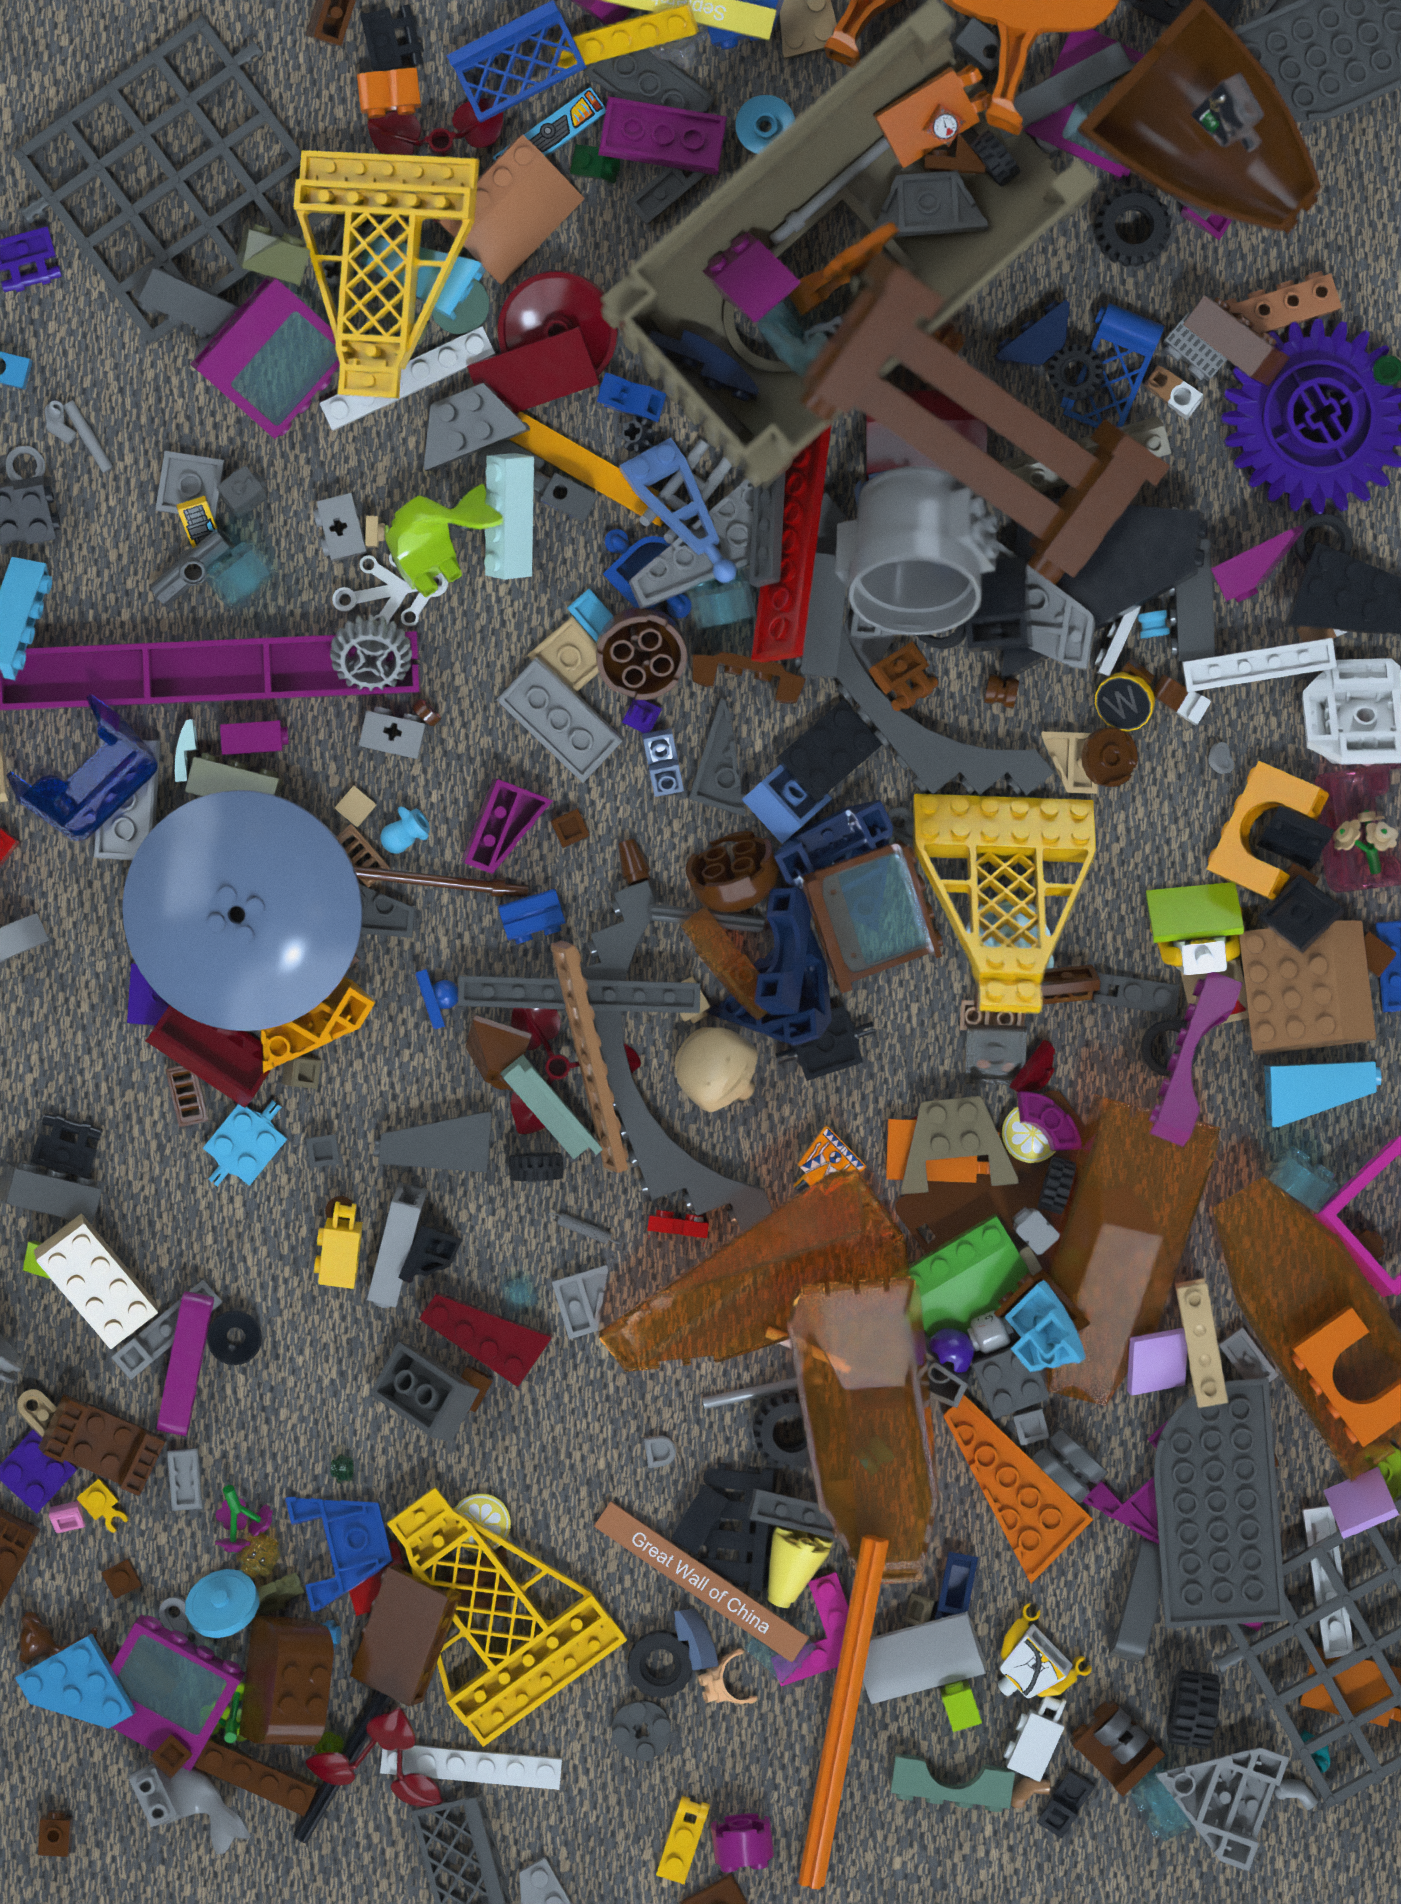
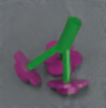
M227 1485L222 1490L226 1500L222 1502V1508L216 1511V1519L223 1523L224 1529L230 1530V1538L216 1540L215 1545L223 1547L226 1552L235 1553L241 1552L245 1546H250V1541L244 1538H237V1530H243L247 1525L246 1519H252L248 1532L258 1536L260 1532H265L270 1527L273 1510L265 1504L257 1513L250 1511L246 1508L245 1501L238 1498L234 1486Z

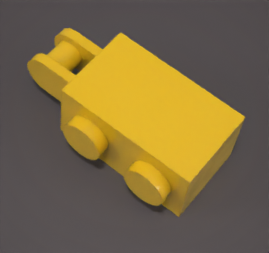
M336 1201L333 1218H327L324 1228L319 1227L317 1245L322 1246L321 1256L316 1255L314 1273L319 1274L318 1284L351 1289L355 1287L363 1222L355 1221L357 1204L344 1206ZM339 1217L350 1218V1221L341 1220Z

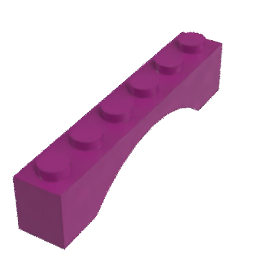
M1208 972L1204 979L1198 978L1192 995L1196 996L1195 1003L1189 1004L1183 1019L1188 1021L1186 1029H1180L1175 1041V1045L1179 1046L1177 1054L1172 1053L1166 1068L1171 1073L1168 1079H1163L1157 1094L1162 1097L1159 1105L1155 1103L1149 1117V1121L1153 1122L1150 1134L1183 1147L1188 1141L1200 1111L1191 1080V1064L1195 1047L1206 1033L1227 1021L1235 1008L1243 983L1216 972Z

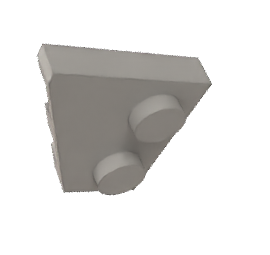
M607 1264L552 1281L569 1339L598 1331L608 1274Z

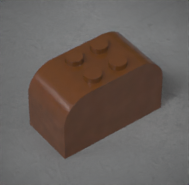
M255 1616L253 1618L239 1729L240 1736L256 1744L314 1746L319 1743L326 1724L334 1659L333 1639L326 1626L308 1618Z

